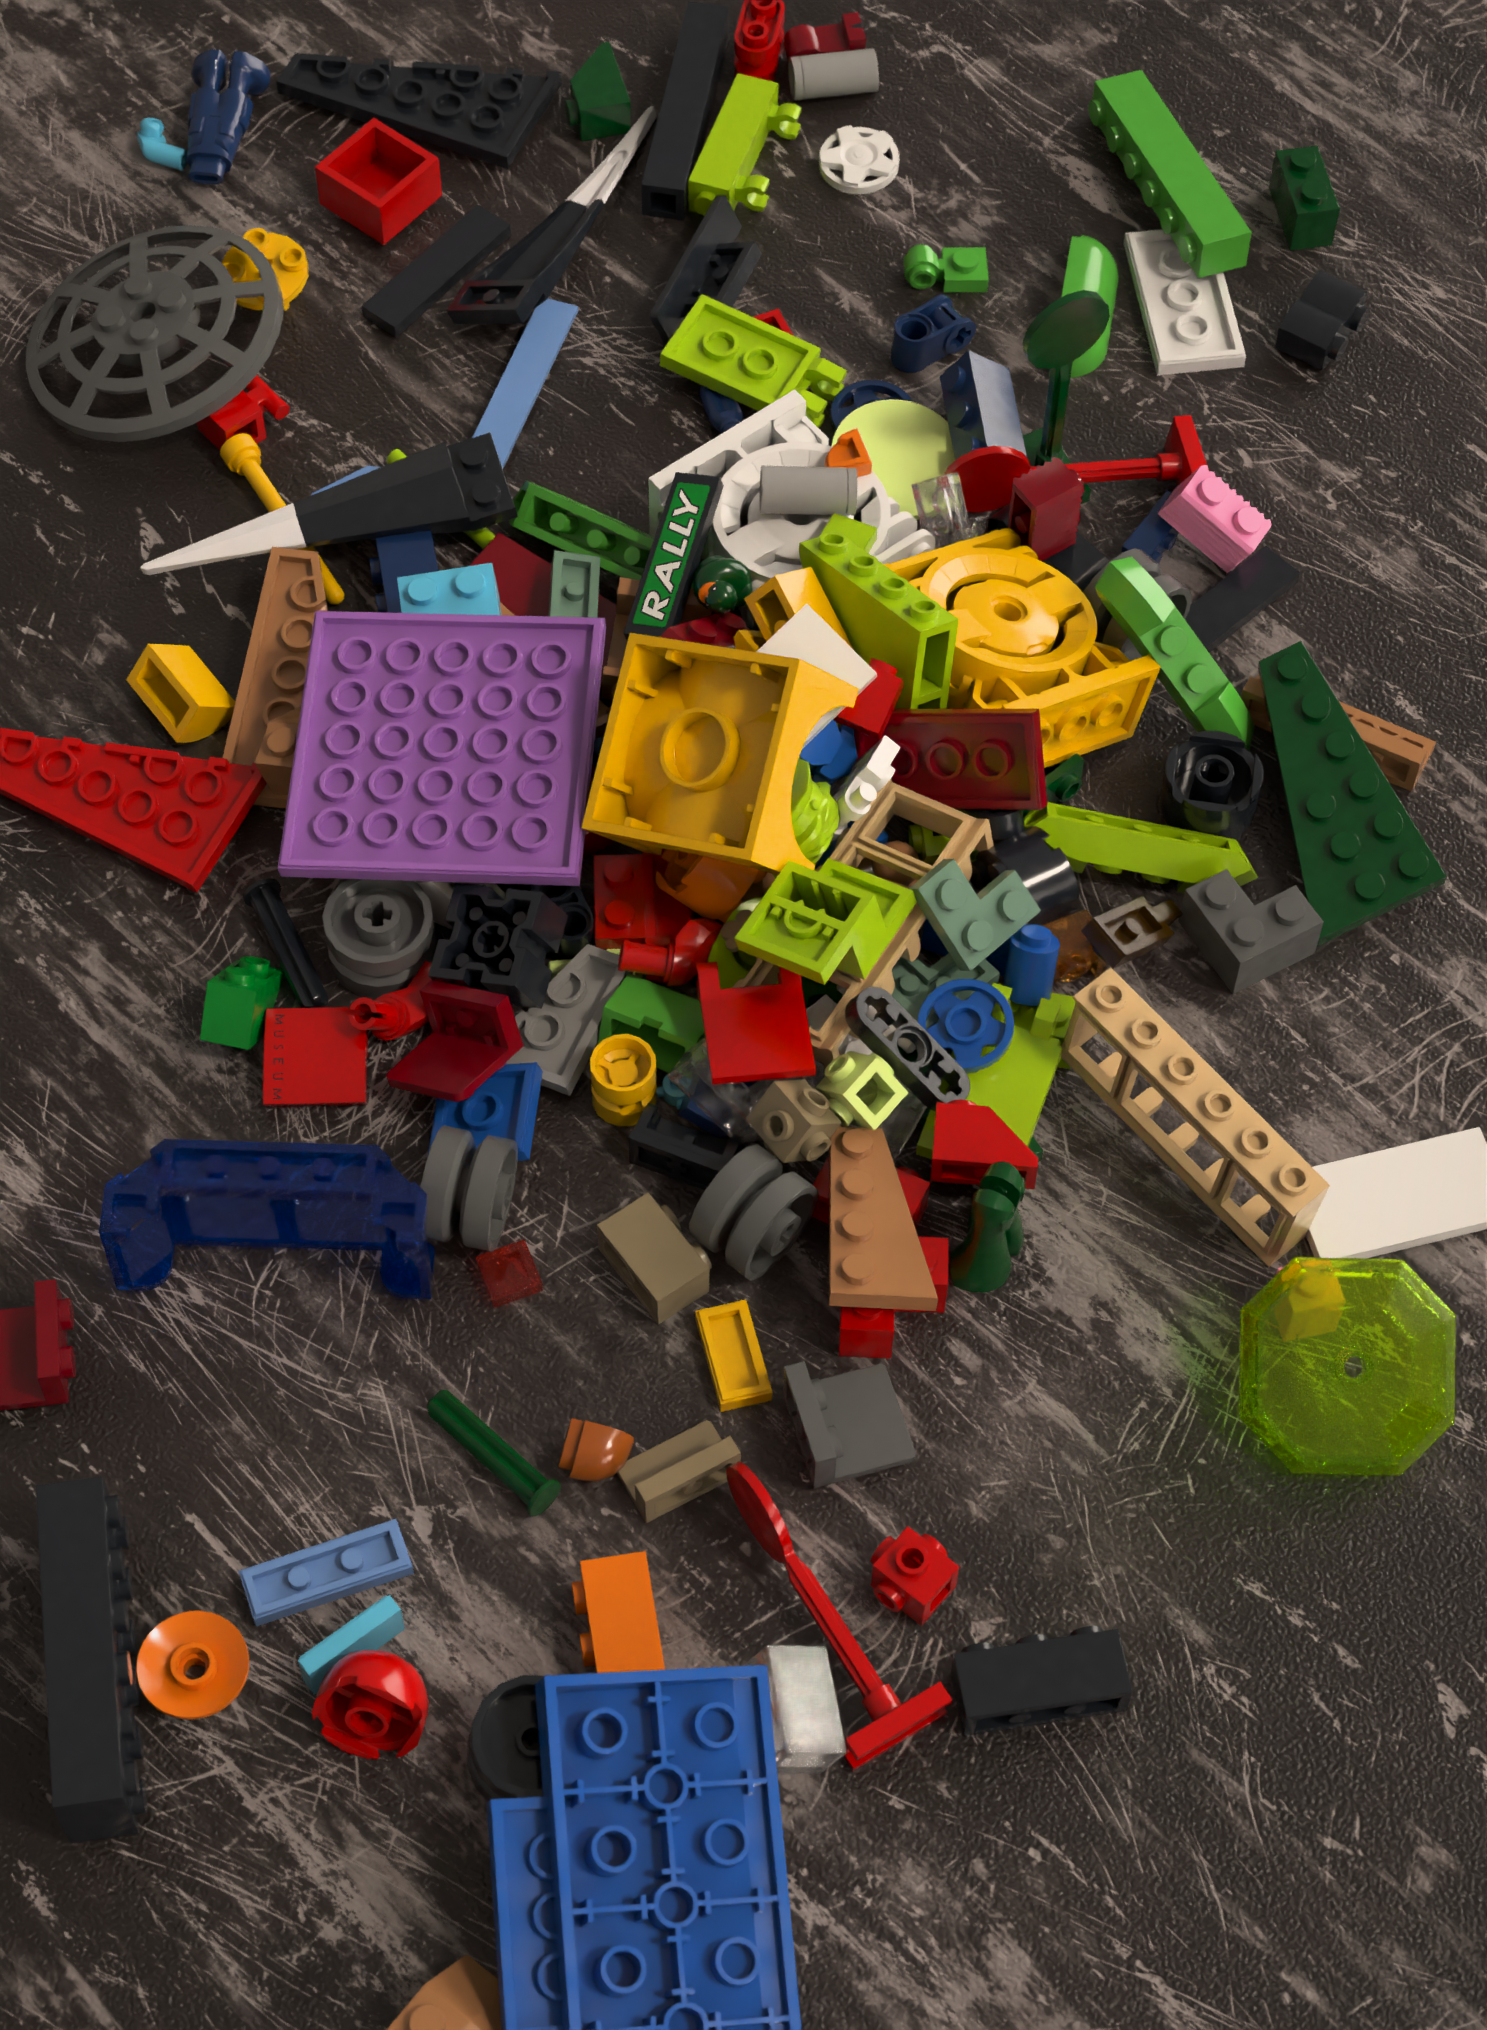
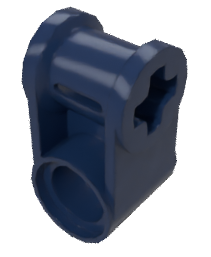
M937 295L926 304L902 314L896 319L891 347V362L896 368L904 372L916 373L922 371L934 362L949 354L959 352L966 347L975 335L976 324L970 318H962L952 308V301L946 295Z

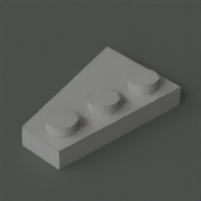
M587 944L549 982L542 1009L531 1007L527 1012L521 1010L515 1016L524 1046L506 1064L537 1062L543 1071L541 1086L570 1096L598 1043L603 1007L627 974H633L631 971H618L619 955Z

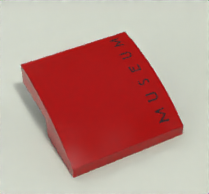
M350 1007L266 1009L263 1105L265 1107L367 1105L368 1030L356 1029L350 1023L348 1015L360 1016L361 1011L350 1010Z

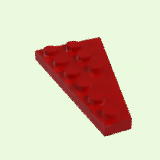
M0 728V794L196 893L267 784L255 763H252V766L229 763L228 759L209 757V760L183 757L179 752L108 742L103 746L83 743L79 738L63 736V739L60 740L38 737L33 732Z

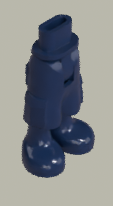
M211 49L199 54L193 62L191 77L199 89L191 95L187 116L189 130L186 160L190 166L189 179L195 183L220 184L223 181L224 173L230 171L241 137L249 127L253 110V103L246 95L263 93L268 88L271 77L268 67L257 57L243 51H234L229 67L224 53L220 50ZM230 71L228 89L225 90L223 93L219 94V91L223 90L226 86L228 74Z

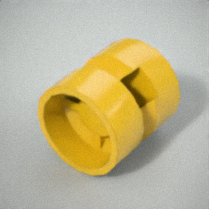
M618 1034L603 1039L594 1048L590 1057L592 1105L598 1116L607 1123L616 1126L636 1125L645 1106L648 1103L654 1105L657 1103L655 1053L647 1042L640 1037L630 1034Z

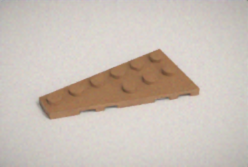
M280 547L271 548L222 757L228 759L229 763L252 766V763L256 761L269 722L297 707H301L315 611H328L318 552ZM266 784L253 805L286 809L288 795L273 794L268 784Z

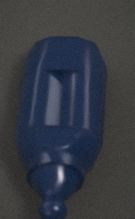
M700 385L699 394L708 419L715 430L722 434L743 421V413L738 401Z

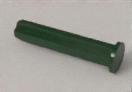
M440 1390L429 1400L426 1406L429 1416L527 1504V1513L533 1517L538 1516L555 1501L561 1490V1483L556 1479H546L451 1392Z

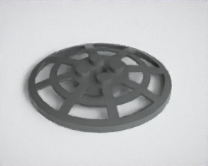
M194 225L163 227L117 242L92 256L76 268L53 291L41 308L31 328L26 347V372L30 387L44 411L56 423L75 434L95 440L113 442L146 440L167 435L193 425L218 411L236 397L255 378L269 358L278 339L283 319V294L278 278L264 254L251 242L232 232L214 227ZM207 240L196 248L161 246L148 249V246L168 241ZM226 245H231L245 252L259 270L262 281L234 283L226 267L212 255ZM168 256L183 258L169 272H148L147 259ZM202 264L215 275L219 285L192 290L185 278ZM129 266L130 277L122 281L110 291L97 288L110 275ZM94 273H96V274H95L93 277H91L84 285L81 284V283L84 282L86 279H88L90 276H92ZM264 296L261 320L246 350L243 352L224 341L223 339L234 320L237 298ZM65 300H71L61 318L58 340L39 351L42 338L52 317ZM221 301L219 314L212 329L208 332L198 327L201 315L200 305ZM85 302L96 305L97 308L92 323L71 332L73 320L81 304ZM154 314L150 319H142L147 315ZM92 339H96L102 349V353L92 368L88 370L77 361L72 349ZM187 342L197 346L178 362L165 369H161L160 361L176 353ZM211 354L232 366L207 389L187 401L170 408L165 385L193 371ZM59 356L69 374L82 384L70 408L60 403L47 390L38 371ZM115 362L126 366H142L144 375L123 379L106 377ZM97 391L110 394H133L147 391L152 414L120 419L86 415Z

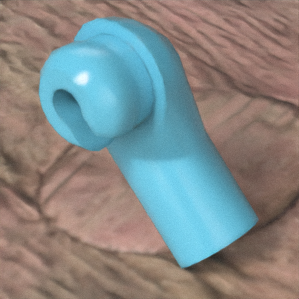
M144 118L140 122L141 130L137 132V141L144 157L151 162L183 170L187 164V149L167 144L164 135H162L164 125L159 119Z

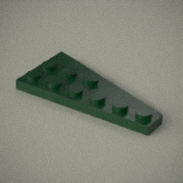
M1299 641L1260 660L1258 672L1268 721L1271 724L1277 765L1281 773L1283 794L1294 849L1302 876L1304 897L1324 921L1317 944L1318 947L1444 884L1447 876L1303 642Z

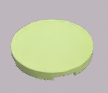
M889 399L865 404L851 412L841 422L836 430L831 446L833 447L837 443V439L842 434L857 428L872 462V471L883 484L887 496L892 497L899 504V513L908 512L916 520L926 517L932 519L950 506L943 497L941 478L947 467L955 461L949 425L942 416L914 402Z

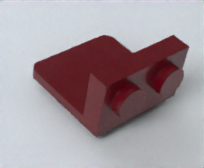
M431 980L419 992L433 1033L386 1074L390 1087L451 1102H459L471 1097L479 1086L497 1070L501 1069L524 1046L508 995Z
M56 1279L35 1281V1306L0 1310V1411L69 1403L68 1378H75L76 1364L73 1346H67V1330L74 1329V1312L71 1298H62Z

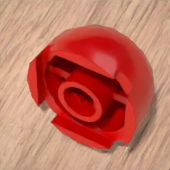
M360 1650L347 1654L328 1669L320 1684L311 1713L313 1720L318 1716L319 1720L324 1724L321 1734L325 1739L344 1752L366 1759H379L380 1753L378 1749L386 1751L398 1749L395 1756L397 1758L408 1754L418 1746L428 1714L429 1700L422 1676L409 1662L396 1654L384 1650Z

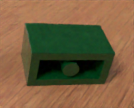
M1318 145L1276 150L1269 191L1290 251L1332 246L1340 207Z

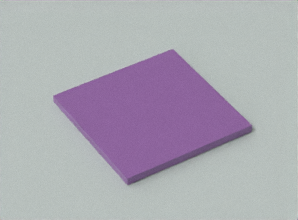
M315 611L278 862L280 876L580 886L585 829L581 827L589 799L606 635L605 618Z

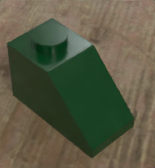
M610 42L601 43L570 80L571 99L565 100L569 126L576 125L581 142L626 134L631 129L630 99Z

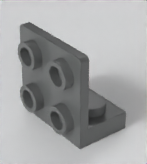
M805 1361L784 1366L783 1396L813 1488L911 1463L915 1460L916 1452L884 1364H877L824 1379H810Z

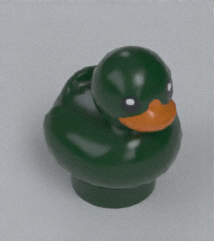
M714 555L703 560L697 568L693 582L694 595L703 607L716 614H725L746 605L744 598L753 592L751 575L746 565L732 558Z

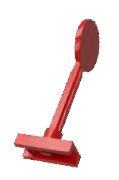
M1183 415L1173 417L1164 445L1166 453L1156 454L1155 458L1065 465L1068 469L1075 470L1083 483L1156 478L1157 481L1175 480L1176 486H1179L1201 465H1207L1192 416ZM989 446L975 449L960 456L947 467L941 478L943 497L951 507L963 512L981 513L997 510L1011 503L1014 477L1021 478L1022 473L1029 474V469L1036 470L1037 467H1031L1030 461L1024 453L1012 447Z
M738 1461L726 1469L727 1482L746 1524L771 1558L779 1563H783L791 1585L864 1698L861 1703L873 1720L845 1739L841 1754L851 1770L855 1771L947 1714L945 1707L951 1704L953 1700L941 1681L902 1704L891 1686L883 1684L812 1571L796 1556L788 1529L765 1487L745 1464Z

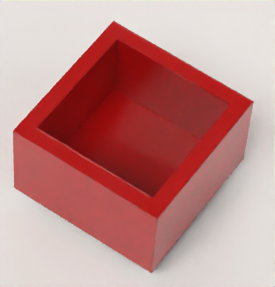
M372 118L315 166L320 204L383 245L389 242L442 196L439 158L376 118Z

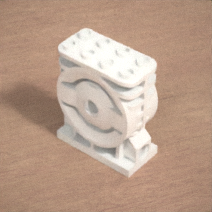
M793 390L649 477L650 535L655 537L676 472L717 476L721 478L724 487L701 559L720 555L742 562L749 569L753 591L775 575L803 569L799 555V543L819 537L832 515L760 513L759 492L761 465L825 467V459L832 446H829V438L806 417V400L796 390ZM871 471V474L857 477L856 514L842 516L877 527V540L868 554L876 557L882 564L913 557L922 552L935 550V537L926 529L917 531V520L910 513H899V504L892 497L887 496L883 484L873 471ZM747 604L743 607H738L746 626L752 630L760 631Z

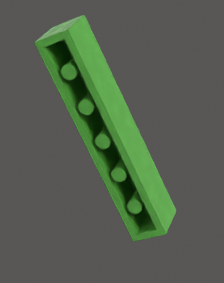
M1138 70L1095 81L1093 100L1089 102L1088 106L1090 119L1093 125L1099 126L1106 137L1110 151L1116 152L1124 164L1128 178L1133 179L1141 190L1145 204L1148 207H1152L1160 219L1164 233L1170 234L1174 240L1181 259L1185 263H1189L1198 278L1246 266L1252 232L1143 71Z

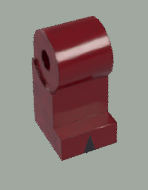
M859 12L842 14V23L819 27L810 25L795 26L784 35L783 45L787 60H789V57L866 49V36Z

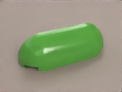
M1081 235V237L1073 236L1071 239L1061 297L1082 290L1097 292L1108 304L1110 318L1105 331L1097 342L1082 356L1073 361L1070 378L1080 377L1092 372L1105 359L1118 288V269L1112 254L1101 242L1085 235Z

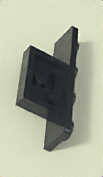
M719 195L714 198L650 312V319L665 345L668 344L702 294L733 308L762 255L755 241L734 242L742 226L725 195Z

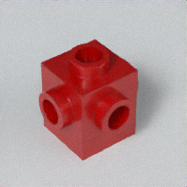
M907 1526L896 1540L891 1536L887 1537L873 1553L870 1562L873 1564L871 1587L874 1588L873 1592L876 1598L886 1608L893 1612L901 1610L920 1626H923L956 1588L960 1566L947 1557L945 1548L935 1538L928 1534L920 1536Z

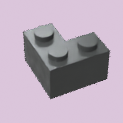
M1227 869L1185 889L1181 907L1183 915L1178 920L1232 994L1314 954L1324 923L1296 885L1254 905Z

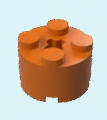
M665 849L661 858L666 860L668 865L665 874L657 870L656 884L661 890L701 917L712 920L718 919L726 923L731 913L741 904V898L745 895L751 884L760 882L767 872L715 858Z

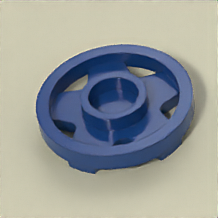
M957 979L940 985L927 996L918 1015V1023L944 1050H952L956 1058L954 1060L966 1073L978 1072L997 1062L1005 1054L1013 1038L1014 1019L1007 999L995 987L980 980ZM963 990L975 991L966 1000H960L952 994L953 992ZM995 1003L1002 1010L1006 1024L992 1018L991 1013ZM933 1008L939 1021L926 1030L927 1018ZM984 1047H996L992 1052L981 1057Z

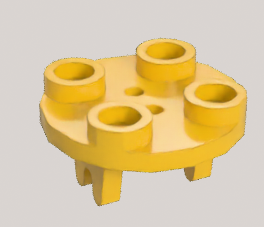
M261 228L248 230L243 238L259 249L271 264L283 294V310L286 311L289 308V302L296 298L303 290L308 279V261L305 251L288 236L272 232L267 233L266 230ZM233 246L226 252L222 264L226 267L234 283L262 281L259 270L245 252ZM264 296L237 298V304L253 310H263Z

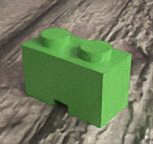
M628 973L603 1007L598 1044L603 1039L618 1034H630L640 1037L651 1046L655 1053L656 1068L688 1081L692 1077L696 1064L707 1056L699 1000Z

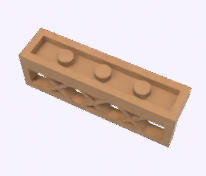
M1258 673L1256 678L1250 676L1243 688L1241 699L1248 709L1254 725L1272 732ZM1340 702L1388 782L1413 791L1434 751L1436 742Z

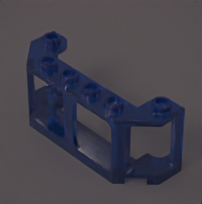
M164 1139L149 1150L151 1158L126 1177L119 1173L105 1184L99 1235L117 1290L145 1291L155 1289L165 1283L171 1274L175 1245L382 1251L381 1280L383 1286L390 1294L406 1299H432L435 1248L427 1241L426 1237L427 1193L415 1182L410 1183L391 1164L390 1157L378 1145ZM145 1220L143 1223H141L139 1226H137L134 1230L131 1231L132 1227L137 1222Z

